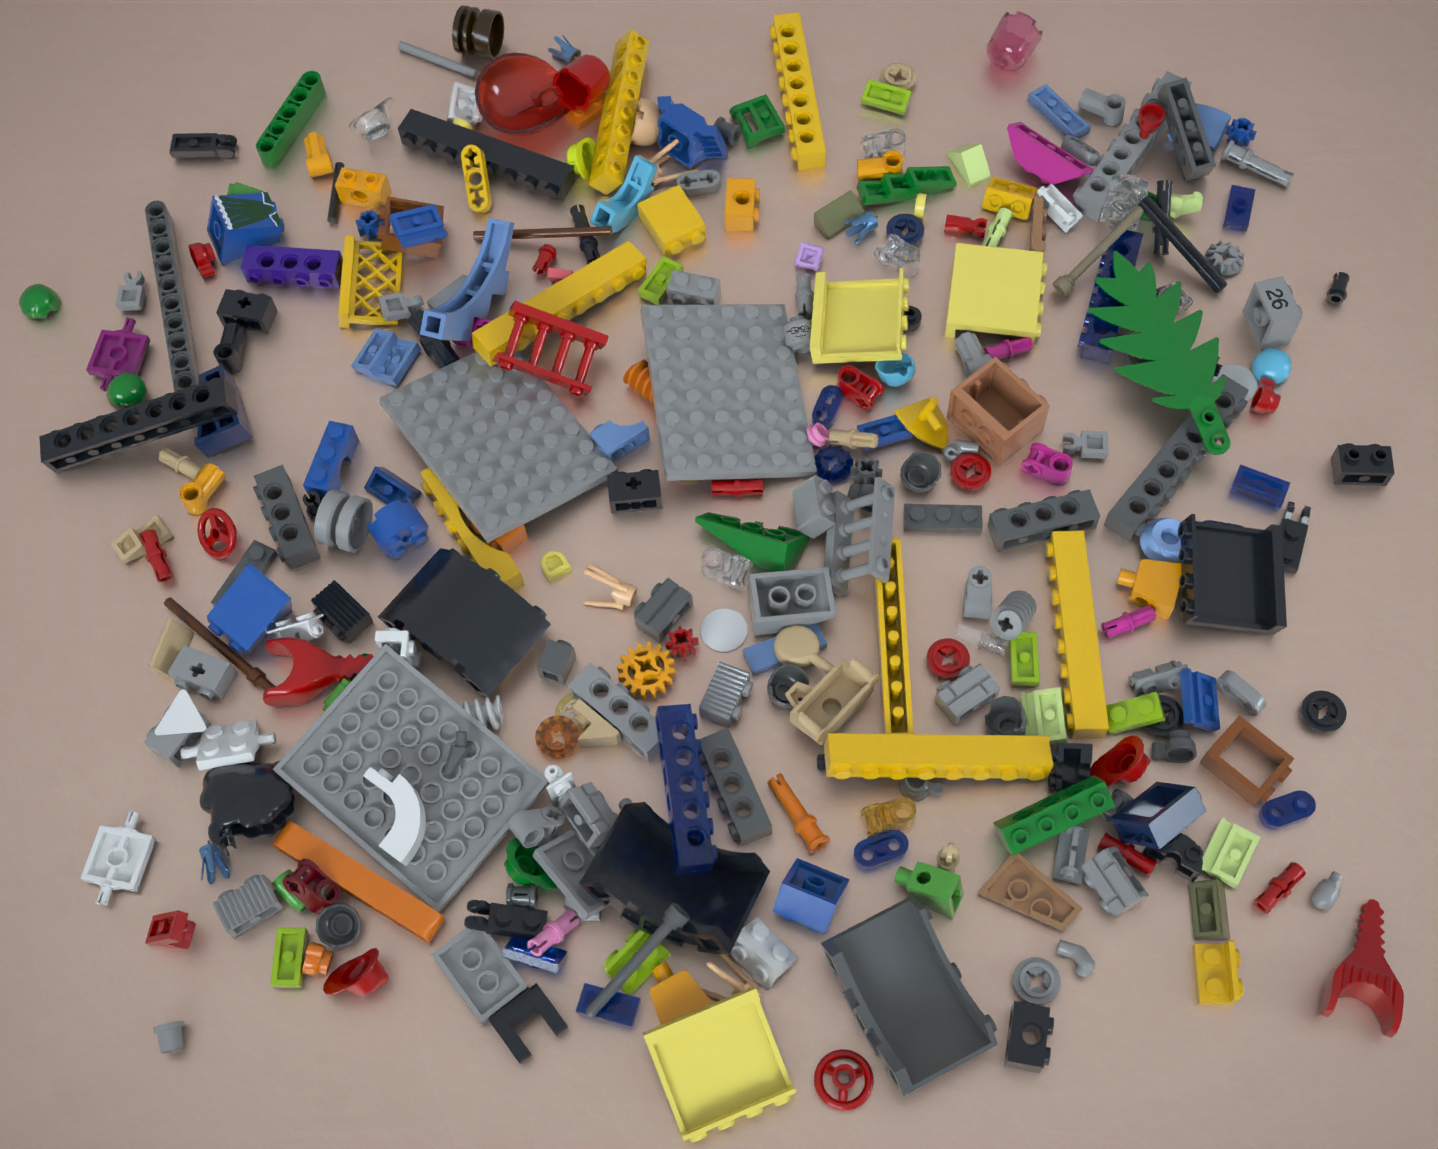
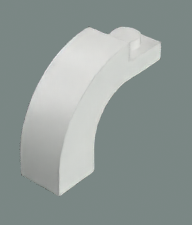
M370 767L363 776L390 796L396 811L394 824L379 844V847L407 867L419 850L425 834L426 814L423 802L416 789L400 774L393 781L394 777L384 769L380 768L377 772Z

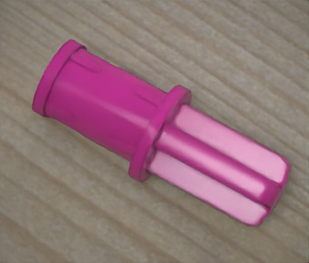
M1030 337L1013 341L1006 339L1003 343L984 347L983 350L992 359L995 356L998 359H1011L1014 354L1032 350L1033 343Z
M1148 605L1130 613L1123 612L1122 616L1101 623L1102 631L1107 632L1104 634L1107 639L1128 630L1133 632L1134 628L1155 620V611Z

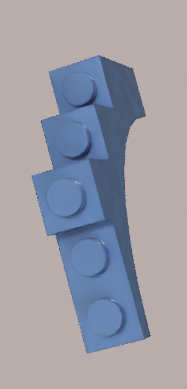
M488 218L485 236L469 275L448 301L436 308L424 309L420 335L440 340L470 341L474 317L488 318L492 294L505 295L509 271L505 270L514 223Z

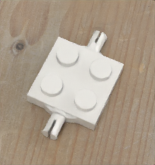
M257 720L239 721L222 726L214 725L202 732L201 740L197 746L181 748L180 753L182 759L197 757L196 763L199 770L254 761L255 753L260 746L276 744V734L272 732L259 735L260 727Z
M129 811L123 827L112 828L102 825L99 827L80 878L84 882L101 886L95 901L96 904L107 906L112 890L138 891L156 841L154 836L142 834L135 830L140 817L139 813Z

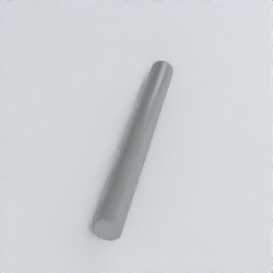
M403 41L398 43V49L473 78L478 76V70Z

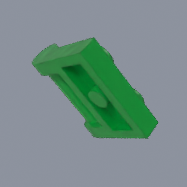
M767 94L737 104L729 110L732 119L736 120L738 125L742 127L748 147H755L763 140L785 133V125ZM744 114H750L758 131H752Z

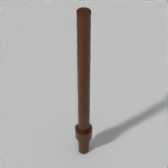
M612 226L513 230L512 239L612 236L613 231ZM485 231L473 232L474 240L484 239Z
M169 597L164 601L165 607L247 676L246 679L254 686H259L264 691L276 687L266 678V674L262 670L251 666L173 598Z

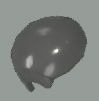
M927 451L914 452L900 469L901 481L907 489L916 493L927 492L939 481L941 477V464L936 456Z
M783 664L775 669L767 684L769 699L775 705L782 708H793L785 693L796 682L809 685V678L805 671L794 664Z
M1009 696L994 699L990 703L989 713L985 715V723L990 735H1022L1028 721L1022 703L1016 698Z
M332 904L324 908L316 919L315 931L320 941L329 947L339 948L353 943L361 932V918L357 910L348 904Z

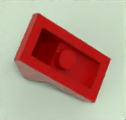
M179 910L153 915L145 944L187 950L190 947L196 924L193 921L187 920L189 913Z

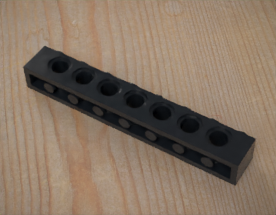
M224 376L213 378L210 381L191 385L177 392L167 393L164 396L146 400L128 408H121L118 411L100 415L82 423H75L73 426L51 431L48 434L39 436L41 463L56 473L238 414L236 389Z

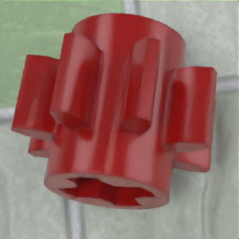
M679 626L678 630L674 633L668 632L671 641H667L665 644L666 650H672V659L679 657L686 661V657L691 654L696 655L694 646L699 645V639L693 637L692 628L687 631Z

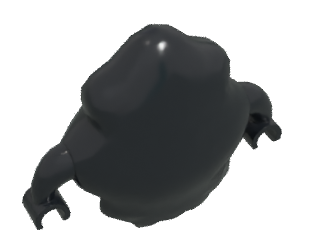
M280 761L259 764L245 762L213 768L205 774L203 790L199 800L200 807L211 815L208 836L212 844L219 848L223 857L229 856L228 846L237 848L234 836H245L250 840L272 837L294 816L293 803L295 796L291 793L292 786L273 770Z

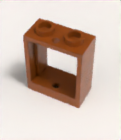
M387 196L386 204L380 206L379 219L383 220V225L379 224L377 239H382L381 249L438 258L442 240L401 249V243L396 235L389 233L390 214L432 204ZM436 205L443 222L444 206Z
M1239 715L1205 753L1200 764L1254 807L1260 799L1266 802L1276 789L1272 785L1277 780L1282 783L1293 771L1289 768V765L1295 758ZM1239 735L1278 765L1260 788L1220 757Z

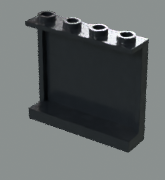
M1191 514L1184 519L1178 527V537L1181 539L1178 559L1181 563L1182 572L1179 586L1182 589L1180 612L1183 614V624L1265 634H1276L1286 628L1282 525L1271 524L1262 530L1196 521L1195 514Z

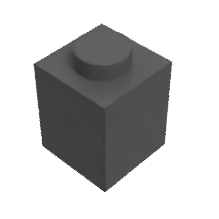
M548 640L537 665L540 678L565 686L577 658L574 647L564 640H558L557 642Z

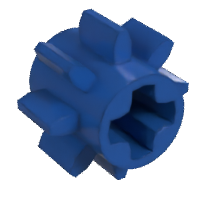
M1246 118L1233 119L1232 124L1228 125L1225 134L1229 135L1227 142L1233 140L1240 147H1248L1250 140H1254L1256 131L1253 130L1255 124Z
M373 210L361 213L360 220H355L360 237L365 235L369 240L377 239L379 224L383 225V220L379 219V214L377 215Z

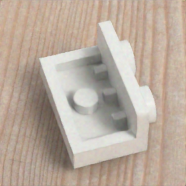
M454 82L447 115L448 122L452 123L454 119L461 118L468 121L473 129L476 123L481 122L484 110L480 108L486 99V92H483V82H479L477 89Z
M396 628L376 631L375 642L379 649L386 644L416 670L417 667H421L422 654L421 651H418L416 641L412 639L409 631H400Z
M758 917L742 928L730 953L766 990L772 987L776 979L793 966L799 958Z

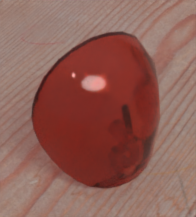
M515 52L503 54L489 62L477 78L475 100L479 113L491 127L507 135L528 136L538 133L558 122L571 110L564 107L558 100L559 93L556 86L553 87L552 85L553 77L557 71L549 63L536 56Z

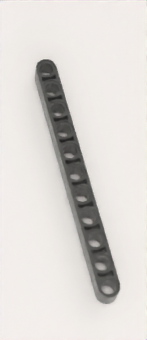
M157 200L150 202L146 206L145 214L174 392H177L191 385H198L199 368L174 222L165 203Z

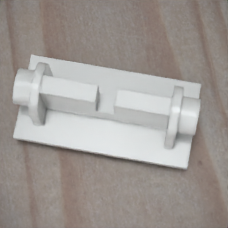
M1052 183L1047 188L1042 186L1037 191L1038 197H1044L1043 207H1048L1047 214L1065 233L1083 217Z
M309 612L297 616V621L295 622L288 618L276 622V628L266 633L274 632L275 638H299L300 635L301 639L307 641L317 639L323 634V627L318 623L317 619L323 617L324 614L312 616V613Z
M549 765L544 772L546 779L550 783L546 788L553 806L556 807L566 792L576 786L571 772L564 775L559 766Z

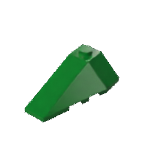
M707 512L695 518L697 524L757 566L767 569L768 572L794 569L810 539L809 536L789 527L778 526V529L763 528V522L755 521V523L745 522L742 524L740 523L741 520L737 517Z

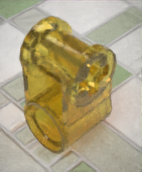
M900 797L883 803L871 804L861 809V816L865 817L869 829L867 833L868 838L877 839L911 828L916 820V805L909 798ZM900 809H906L911 815L907 818H900L896 815V812Z

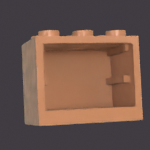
M995 356L951 390L947 418L972 442L979 443V448L998 466H1001L1043 432L1050 405L1042 395L1035 393L1024 379L1014 374L1008 364L1001 362Z

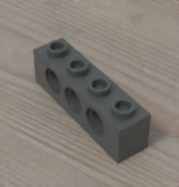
M1183 78L1166 83L1157 95L1160 105L1166 113L1165 120L1185 180L1187 182L1207 176L1215 168L1216 164L1188 80Z
M283 464L254 475L257 486H254L253 489L258 500H263L265 506H262L261 510L266 521L271 520L273 525L269 527V531L274 542L279 541L281 547L276 549L282 563L287 561L293 570L320 559L315 541Z
M1090 489L1084 491L1074 490L1064 496H1049L1039 502H1024L1014 508L997 509L990 513L987 526L996 551L1000 552L1049 540L1054 531H1086L1097 527L1100 514ZM1066 510L1071 512L1072 514H1065L1063 511ZM1038 517H1045L1047 520L1043 521ZM1012 523H1020L1022 526L1018 527Z
M729 728L698 739L699 750L695 751L697 759L701 766L706 765L709 774L706 775L707 782L711 790L716 789L720 798L716 799L722 815L727 814L731 823L727 824L732 839L738 838L742 847L771 835L772 824ZM720 759L728 761V765L722 768L714 764ZM734 783L739 786V789L735 792H729L725 787L728 784ZM740 808H747L750 810V814L741 817L736 814V811Z

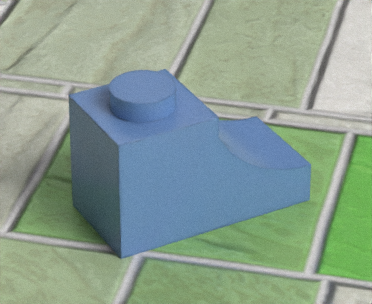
M609 420L605 424L596 426L590 432L592 441L607 459L609 458L613 463H616L650 441L649 428L643 420L627 426L617 425Z

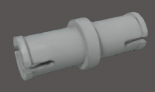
M801 273L796 276L797 292L795 293V300L798 303V316H804V319H806V313H808V320H811L813 313L812 302L814 300V292L811 290V275L803 273L804 281H802Z

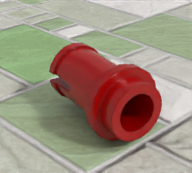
M544 244L539 248V256L532 267L533 272H536L538 269L537 275L546 276L552 260L557 257L556 248L549 244Z

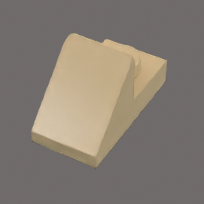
M578 699L572 705L575 715L574 720L586 729L577 739L580 748L619 745L622 739L618 730L581 699Z

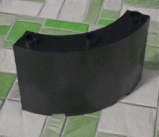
M440 548L378 615V618L388 628L409 631L412 639L416 638L424 650L438 660L444 658L449 663L451 662L455 666L452 669L453 672L478 694L488 697L551 625L545 619L547 615L540 607L529 604L517 592L501 581V577L496 571L491 568L484 569L477 563L462 556L453 548L450 550Z
M638 802L623 806L579 884L601 905L606 907L610 904L621 912L620 919L649 935H652L663 923L664 911L674 902L686 911L690 919L682 928L672 929L663 941L682 947L684 943L695 945L699 952L730 954L770 870L755 852H734L707 845L699 839L692 838L671 826L656 814L646 802Z

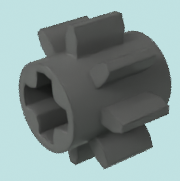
M869 455L861 460L856 458V467H851L850 475L855 476L854 484L874 485L875 478L882 477L883 470L878 468L879 460L874 461Z

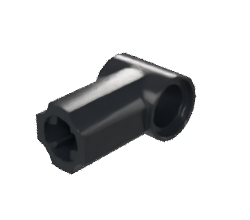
M228 323L227 326H224L220 344L213 350L218 364H222L230 374L237 373L242 367L240 356L247 334L245 327L237 323Z

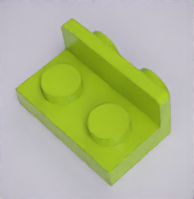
M638 929L632 931L625 940L627 944L620 951L614 950L606 958V965L603 967L606 975L612 980L651 935ZM659 944L620 989L631 998L653 975L652 970L671 957L670 952Z

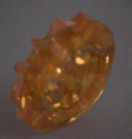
M552 716L545 719L538 726L535 734V741L542 754L548 755L552 759L554 757L564 758L568 753L574 752V748L578 743L577 739L579 738L576 724L565 716ZM550 731L557 735L562 732V738L565 743L563 744L559 741L552 743L553 737Z

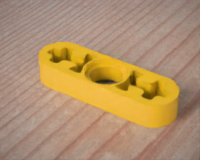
M467 145L461 152V160L468 204L475 212L484 214L492 206L485 154L476 145ZM472 152L477 154L474 157V163L469 159L472 156ZM480 173L482 176L480 184L472 185V176ZM479 196L484 199L481 207L476 205V202L479 201Z

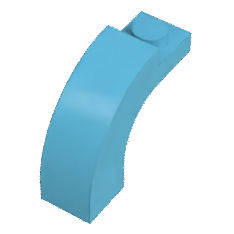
M640 155L635 156L620 190L610 199L597 202L590 223L596 227L612 226L613 233L629 225L638 215L637 203L650 198L654 187L651 183L658 166Z

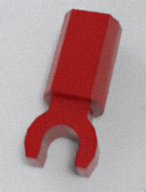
M947 214L944 231L964 235L969 233L976 238H984L985 230L979 229V227L986 228L987 220L984 218L971 220L968 217Z

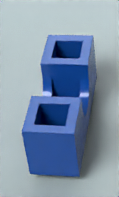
M334 421L328 422L303 483L307 494L309 491H315L322 501L328 491L332 489L340 491L343 484L340 478L343 460L352 461L359 443V438L353 425Z

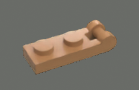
M1034 196L1031 210L1029 251L1045 253L1046 243L1044 241L1046 239L1047 227L1042 225L1043 222H1046L1048 207H1043L1044 197Z

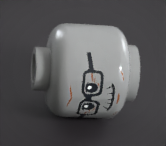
M804 316L791 317L790 322L786 323L783 327L785 346L792 349L794 354L810 352L812 321L804 319Z

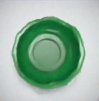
M34 284L23 291L19 298V305L22 313L31 319H47L50 311L59 310L60 298L53 289L43 284Z
M125 372L115 376L110 381L106 396L109 404L118 411L121 408H128L146 400L148 389L145 381L137 374Z

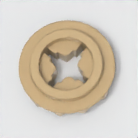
M892 63L882 69L880 82L911 90V87L916 82V73L906 64ZM901 75V80L895 82L894 79L896 80Z

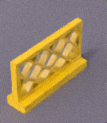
M345 235L338 312L340 328H350V323L398 326V320L385 322L384 317L379 314L381 312L380 305L374 309L367 302L375 296L379 299V296H383L380 293L388 287L395 294L400 293L403 252H398L396 257L389 260L383 254L391 250L381 249V242L355 240V235ZM360 249H370L374 254L365 259L360 254ZM379 257L385 264L376 269L371 262ZM366 266L373 273L363 278L358 271ZM391 268L396 275L388 280L382 273ZM376 277L384 282L377 289L369 283ZM363 286L371 291L364 298L356 293ZM361 306H364L369 311L365 316L355 315V311Z

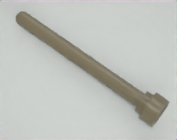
M1141 206L1134 208L1068 275L1059 276L1052 283L1057 292L1067 297L1073 291L1075 281L1143 214V208Z

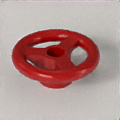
M219 508L207 509L198 521L197 531L200 544L210 556L217 559L226 558L233 552L236 545V526L225 511ZM209 519L211 529L210 536L207 538L205 528ZM218 541L227 543V547L223 551H217L212 546Z
M847 1049L832 1051L819 1061L815 1069L814 1086L820 1099L833 1109L841 1111L856 1109L867 1101L873 1090L874 1077L872 1069L867 1060L857 1052ZM846 1058L856 1062L860 1067L854 1069L848 1064H840L835 1068L830 1063L837 1059ZM824 1072L832 1077L834 1085L839 1089L838 1100L832 1098L826 1092L823 1085ZM841 1074H846L850 1080L844 1084L839 1081L838 1077ZM864 1076L865 1084L860 1095L853 1100L847 1101L848 1090L854 1086L856 1079Z

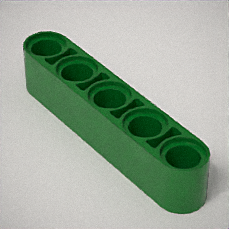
M307 71L300 77L257 141L256 149L265 167L274 168L282 162L324 99L326 91L318 72Z

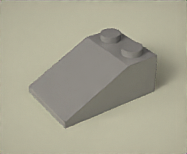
M828 567L749 574L747 589L754 636L777 634L788 626H807L836 617Z

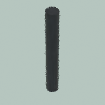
M342 162L335 163L327 217L329 223L337 222L340 199L335 183L341 168L345 166Z

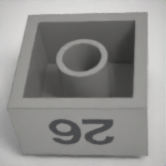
M1283 276L1254 283L1243 313L1260 350L1289 345L1302 319V309L1296 304L1290 285H1287Z

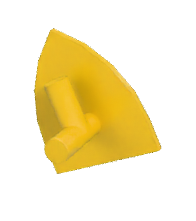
M930 397L894 410L895 415L910 433L928 445L944 450L948 440V427L945 417L938 406V398Z

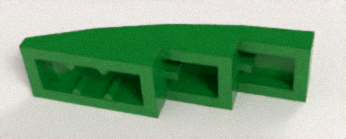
M950 166L908 167L905 174H883L881 180L859 181L856 188L863 205H876L916 199L919 193L927 194V196L954 188L957 183Z

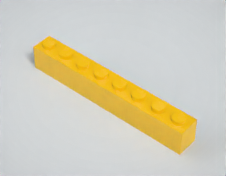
M627 241L523 302V304L569 321L575 316L583 314L595 304L603 302L615 292L623 290L625 286L635 280H640L646 274L647 258L630 241ZM509 311L472 332L473 348L490 367L497 364L493 362L496 353L504 354L515 322L513 317L508 315ZM524 324L516 352L525 349L528 344L535 341L538 333L536 325Z
M1054 531L1051 534L1050 541L1045 544L1046 557L1051 559V565L1048 566V579L1053 581L1054 589H1051V604L1056 605L1057 613H1054L1053 623L1054 629H1059L1060 637L1056 639L1057 654L1062 655V662L1059 663L1060 679L1065 681V688H1062L1063 702L1068 707V713L1065 714L1066 728L1070 730L1071 739L1105 738L1109 725L1084 531Z
M892 538L889 582L884 583L874 577L883 734H914L901 538Z
M828 733L824 745L826 777H835L837 779H847L849 777H863L864 779L891 777L895 780L906 777L919 778L921 780L932 778H947L948 780H958L960 778H974L975 780L1001 778L1005 781H1011L1017 778L1039 781L1046 779L1053 767L1048 736Z

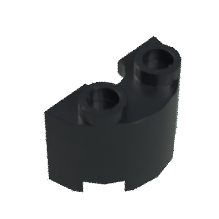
M1058 742L1056 746H1050L1054 767L1053 773L1048 775V790H1054L1055 794L1090 777L1093 744Z
M1179 833L1161 849L1145 847L1142 852L1146 856L1157 860V864H1160L1162 861L1172 862L1175 866V874L1190 882H1194L1201 873L1203 850L1185 834Z

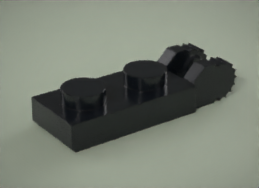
M217 133L173 134L169 153L172 158L217 156L223 159L232 158L235 156V150L232 147L236 146L237 138L234 135Z
M1289 501L1279 525H1282L1284 570L1296 574L1309 526L1307 522L1311 507L1305 506L1301 511L1300 521L1296 522L1290 520L1295 509V503Z
M473 899L468 901L467 910L474 914L488 915L489 917L487 920L481 916H468L465 918L464 926L468 929L485 931L486 934L530 940L543 931V927L547 922L548 911L498 903L489 904L484 900Z

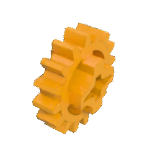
M651 641L647 642L646 647H642L640 642H638L636 650L628 647V656L621 655L620 659L623 664L617 665V670L620 673L618 674L619 682H624L622 685L628 690L631 689L632 697L640 693L642 700L646 699L647 694H651L652 698L656 699V692L658 691L665 694V685H673L670 677H676V671L673 668L675 661L674 659H669L670 651L662 652L661 644L652 648ZM659 661L664 665V671H662L661 667H658ZM629 670H631L632 673L635 674L634 680L630 678Z

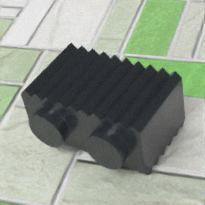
M335 580L311 599L315 607L312 612L315 616L324 614L323 617L318 619L322 623L327 620L332 625L329 627L338 639L344 637L350 643L373 623L369 612Z

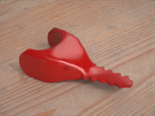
M293 637L267 639L266 650L274 655L292 657L293 668L283 683L269 688L263 693V701L265 704L273 707L303 705L311 701L334 682H341L345 677L351 680L354 675L360 673L374 656L370 653L364 658L362 654H359L354 658L349 654L346 658H343L341 655L333 656L304 639Z
M1370 899L1361 906L1364 913L1359 915L1362 922L1357 925L1360 932L1355 934L1358 941L1353 944L1354 951L1332 970L1322 993L1320 1015L1329 1017L1333 1013L1337 1000L1340 997L1356 998L1363 1001L1375 1012L1380 1022L1382 1034L1392 1038L1397 1033L1402 1021L1404 992L1384 957L1386 951L1381 947L1385 944V941L1381 938L1385 932L1380 927L1384 924V920L1380 917L1384 914V911L1380 908L1378 901Z

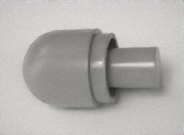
M1333 871L1328 880L1322 879L1317 884L1311 896L1312 902L1317 908L1327 910L1334 906L1340 896L1341 889L1339 884L1343 876Z

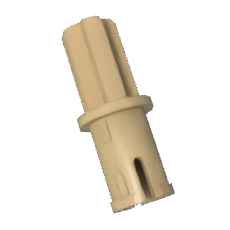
M832 429L829 434L831 445L849 446L851 449H856L858 446L875 448L878 445L879 439L877 434L859 432L857 429L848 431Z
M168 448L159 452V461L175 469L177 474H184L195 479L203 469V467L190 461L188 456H181Z
M948 843V847H942L937 854V868L953 873L960 861L959 850L954 848V843Z

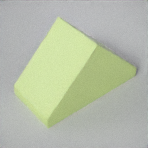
M966 143L947 152V156L970 187L991 178L982 144Z

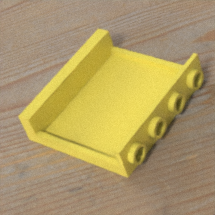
M956 243L945 337L955 338V332L958 329L1030 337L1034 345L1035 337H1040L1042 323L1037 321L1038 317H1042L1044 302H1039L1040 297H1044L1046 282H1041V278L1046 276L1047 262H1043L1044 252Z
M900 268L899 278L838 282H827L826 272H816L810 337V352L813 364L902 360V350H907V335H903V330H908V317L904 315V311H909L908 296H905V293L910 291L909 278H905L904 268Z
M750 987L643 1032L684 1141L690 1139L691 1142L701 1140L708 1135L706 1132L715 1127H718L719 1130L729 1128L736 1123L734 1119L746 1115L747 1118L757 1116L764 1111L762 1107L774 1103L775 1106L785 1104L791 1100L790 1095L797 1093L792 1086L760 1004L758 992L754 987Z

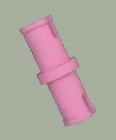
M566 910L554 922L550 921L544 925L543 931L528 941V948L536 945L530 952L535 956H541L553 944H559L564 939L566 933L579 925V917L571 921L577 914L572 910Z

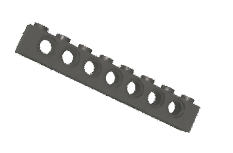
M1222 374L1221 377L1226 378L1224 390L1221 396L1214 402L1227 430L1234 420L1232 416L1235 412L1240 414L1247 405L1248 401L1245 398L1249 390ZM1191 413L1106 517L1104 526L1129 543L1136 535L1140 537L1145 527L1149 525L1146 523L1149 518L1155 519L1163 508L1162 502L1165 499L1171 500L1178 489L1175 486L1179 481L1184 483L1192 472L1190 470L1192 465L1198 466L1206 455L1203 440ZM1205 415V419L1211 422V418ZM1132 510H1137L1140 513H1134Z

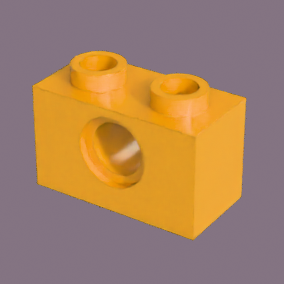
M342 167L335 183V188L342 204L380 210V206L386 204L387 196L390 197L392 193L387 175Z
M727 178L725 231H754V222L759 221V207H755V203H760V188H756L755 179Z

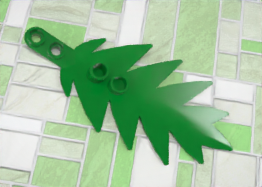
M1114 251L1113 270L1115 278L1096 277L1094 282L1105 293L1126 306L1089 308L1088 313L1123 329L1137 332L1136 334L1100 339V344L1137 358L1151 360V362L1116 367L1114 371L1133 382L1164 394L1173 395L1154 397L1152 401L1172 409H1190L1206 451L1212 455L1224 454L1230 448V438L1214 401L1221 396L1226 378L1221 377L1210 385L1218 360L1219 338L1215 337L1190 350L1196 340L1203 311L1198 310L1174 322L1181 298V282H1177L1156 298V276L1152 264L1148 262L1138 271L1118 251ZM1205 415H1208L1212 421H1207ZM1214 438L1219 439L1222 445H1217Z

